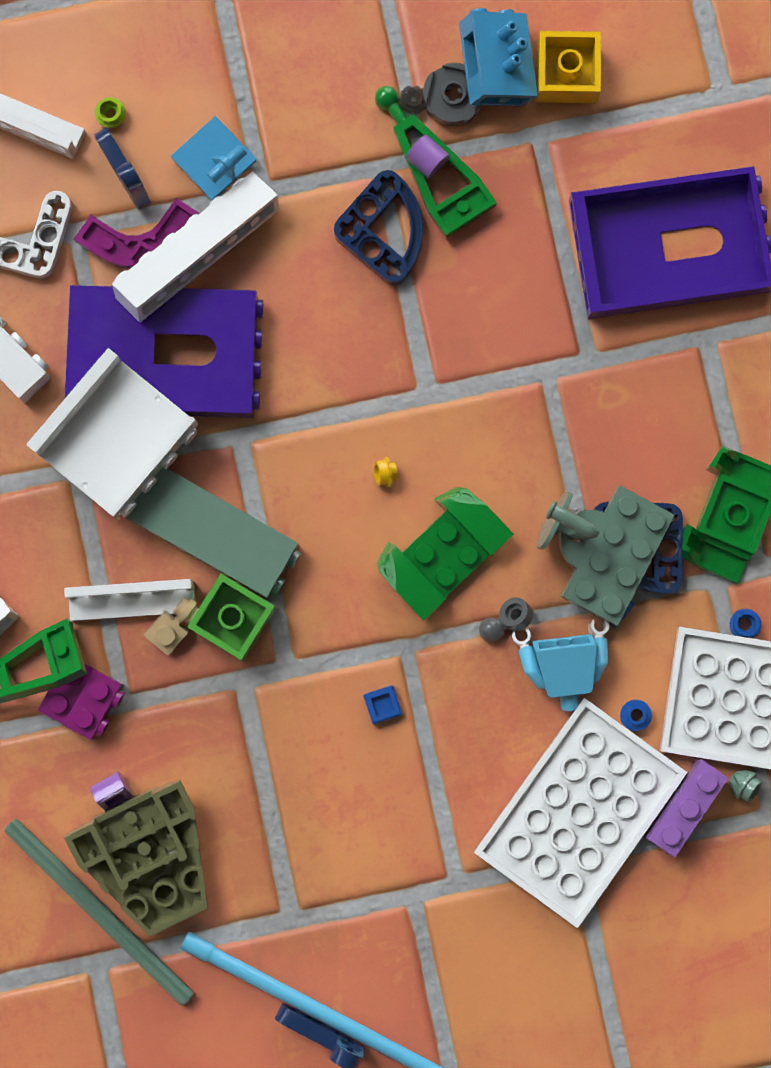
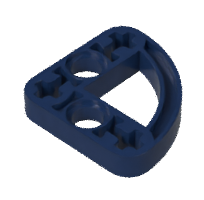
M385 170L376 175L334 224V235L336 240L345 249L390 285L401 284L414 268L421 250L423 223L418 202L410 187L397 173ZM393 180L394 190H385L381 195V199L385 202L381 203L380 199L376 196L382 190L381 181L389 182ZM397 197L402 201L410 223V240L404 257L400 256L370 230L371 226ZM363 201L374 202L377 207L374 214L370 216L361 214L359 206ZM354 213L359 220L353 227L355 235L347 234L345 237L341 236V226L349 227L354 222V217L350 215ZM367 243H375L378 245L380 252L374 258H367L362 253L363 246ZM385 253L389 254L386 257V261L391 266L400 265L399 271L401 274L399 276L395 273L389 276V268L383 262L380 267L376 266L382 261Z
M609 502L600 503L594 509L603 512V509L607 507ZM654 503L665 510H670L676 517V520L670 523L662 541L669 540L673 542L676 546V553L673 557L667 558L661 555L658 547L652 558V578L643 576L638 589L656 594H672L682 584L683 558L681 556V549L683 544V515L680 508L675 504ZM659 562L666 564L676 562V567H669L670 577L675 578V583L670 584L669 589L665 588V583L659 582V577L665 575V566L659 567Z

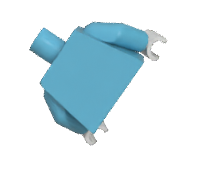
M593 619L588 626L589 634L532 641L533 647L529 646L531 642L529 629L525 628L528 635L525 641H518L515 631H513V642L516 646L520 647L518 653L524 673L538 689L546 690L548 697H560V706L564 711L577 709L579 706L578 694L592 692L593 683L600 680L608 665V645L604 635L609 630V623L605 620L603 621V631L601 632L594 628L595 622Z

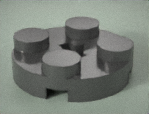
M447 63L427 77L423 89V101L428 115L436 121L450 126L468 124L481 110L482 105H470L464 64ZM452 87L458 88V94L462 95V97L451 101L445 95V92H451Z

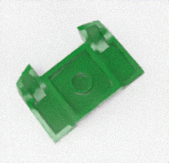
M722 446L706 469V471L716 475L696 529L688 524L683 527L681 556L701 570L734 584H739L747 561H750L751 556L756 553L771 514V465Z
M455 487L434 498L445 511L402 552L395 545L388 542L377 561V567L382 576L423 621L488 556H492L514 535L483 501L466 488Z

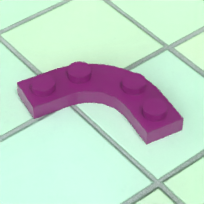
M175 198L159 223L151 231L141 235H125L90 214L74 237V241L109 264L131 269L145 253L155 250L169 234L176 233L185 226L190 217L200 213L178 198Z

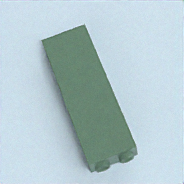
M163 467L155 475L157 481L147 493L141 492L134 500L137 504L133 511L125 517L126 519L268 600L272 594L275 596L279 594L286 581L282 578L287 567L293 569L301 555V552L297 551L300 546L298 542Z

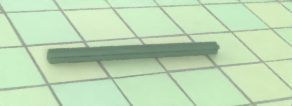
M15 819L7 825L4 830L5 833L179 1005L184 1006L193 997V991L19 820Z

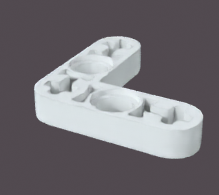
M52 191L45 196L30 245L0 237L1 269L37 279L47 278L53 273L72 214L73 206L65 193ZM58 199H61L62 204L65 206L64 209H58L56 219L61 221V224L53 220H45L46 217L53 219L54 210L50 205L51 203L56 204ZM48 227L57 230L56 239L50 243L41 240V232ZM38 245L46 249L43 259L47 263V266L41 267L39 271H37L33 264L34 261H39L42 255V251L37 248ZM9 248L17 249L19 252L18 259L14 263L4 262L3 253Z

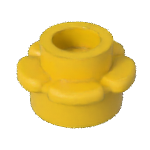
M383 457V460L374 462L373 472L377 486L385 485L391 487L393 481L397 480L396 464L394 462L390 463L388 457Z

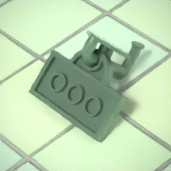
M621 485L615 489L604 512L593 509L579 511L574 514L567 510L573 494L569 491L565 492L558 502L554 501L551 504L542 525L536 548L544 550L554 534L558 535L559 550L564 560L574 568L560 597L612 625L618 626L674 514ZM577 539V540H581V541L578 542V543H576V542H573L572 540Z

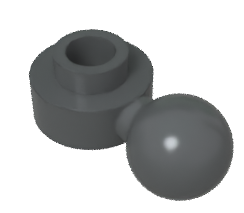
M511 598L502 605L498 619L489 617L481 622L479 634L487 642H496L502 637L505 628H509L512 631L525 629L532 621L533 610L523 599Z

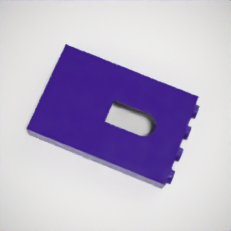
M755 167L571 192L569 206L587 319L769 293L771 291V262L769 253H771V236L766 235L764 224L767 223V210L765 205H761L759 194H762V180L760 175L756 176ZM710 226L717 229L722 235L723 244L716 254L665 262L661 239L662 232Z
M70 285L65 398L109 348L118 355L122 362L188 416L254 418V410L260 409V391H255V379H261V361H256V349H262V330H257V318L263 319V300H258L256 290L183 288L142 322H139L115 298L113 286ZM155 334L207 336L216 345V355L206 365L154 364Z

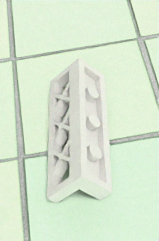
M0 94V129L71 159L75 158L86 133L84 128Z
M191 579L64 588L65 598L69 599L70 621L72 622L161 615L164 610L169 614H175L173 610L183 598L195 601L194 581Z

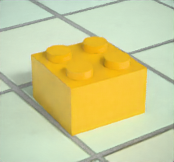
M539 31L536 80L538 96L536 97V102H598L601 93V32Z

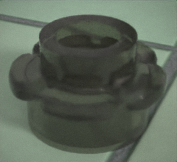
M421 86L405 87L401 91V97L399 98L401 109L411 115H417L426 109L423 98L424 88ZM415 97L417 100L412 102L411 98Z

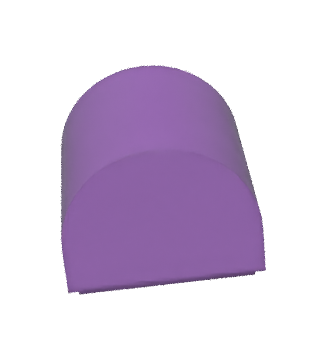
M428 135L421 137L407 154V161L428 180L450 159V155Z
M119 771L90 787L96 803L104 811L134 797Z

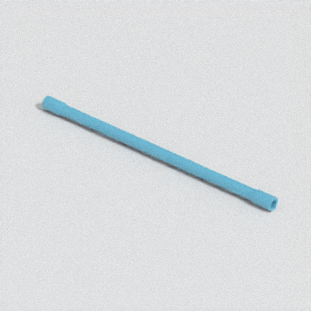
M191 932L187 934L180 948L408 1068H443L223 952L212 943Z

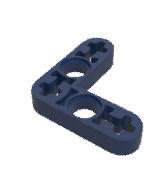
M106 127L95 133L94 137L137 210L150 204L151 201L143 183L130 161L127 162L108 128Z
M284 1003L281 1004L275 1016L276 1021L331 1050L329 1059L342 1068H358L364 1052V1046L361 1043Z

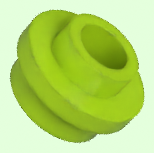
M104 98L96 105V120L105 128L118 127L125 119L126 111L124 105L116 98ZM108 110L116 111L115 116L112 118H107L105 114Z

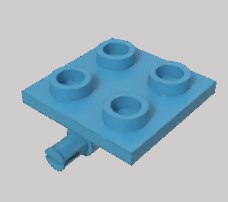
M216 116L171 155L174 162L211 201L257 161L253 154Z

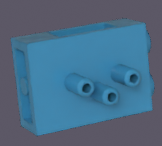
M485 8L471 10L459 22L470 105L525 106L538 96L527 13H514V10L511 9L499 12H488Z

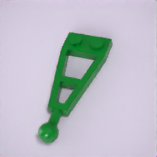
M383 86L375 93V103L380 109L388 111L397 123L393 127V131L428 214L446 239L494 208L497 202L480 177L414 114L407 118L398 105L399 96L397 91L391 86ZM412 129L421 137L428 135L450 155L447 163L469 183V185L437 206L423 174L407 161V154L411 146L405 134Z
M68 618L39 631L0 658V704L59 688L87 674L73 623ZM44 647L51 675L14 685L10 669Z

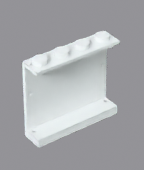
M108 348L26 445L118 520L121 516L127 517L133 511L137 504L134 500L141 492L147 493L157 481L155 475L162 467L167 469L177 458L175 452L182 443L187 445L197 434L198 430L195 428L198 426V423L193 417H189L122 362L118 355Z

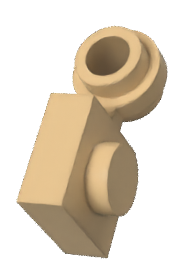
M183 598L173 610L177 615L175 618L164 610L145 632L144 637L166 655H169L187 635L189 629L180 622L185 621L188 624L193 619L199 609L196 607L197 603L193 599Z

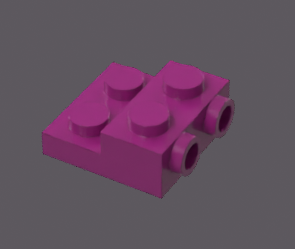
M85 664L86 675L59 688L48 690L37 711L62 723L65 727L90 740H95L96 736L102 737L110 723L106 718L111 708L117 709L125 695L121 691L124 684Z

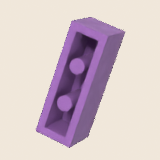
M696 759L644 838L668 855L676 857L729 778L704 760Z

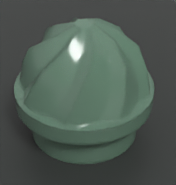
M742 770L730 777L729 787L736 799H743L749 803L757 795L763 782L757 778L756 773Z

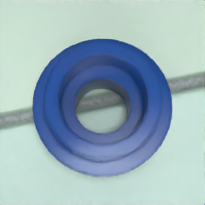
M741 609L731 616L729 627L734 636L753 639L761 630V619L753 610ZM742 619H747L750 623V628L747 631L740 628V621Z
M630 700L621 708L620 719L627 729L640 731L650 724L652 712L644 701ZM634 709H638L642 713V718L639 721H634L631 718V712Z

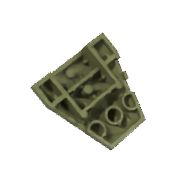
M181 779L161 787L151 788L90 819V822L79 826L64 836L77 865L85 873L88 872L100 884V888L106 894L109 893L122 906L121 909L149 936L157 934L208 908L195 808Z

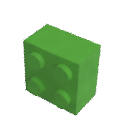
M220 573L189 623L188 628L244 662L277 608Z

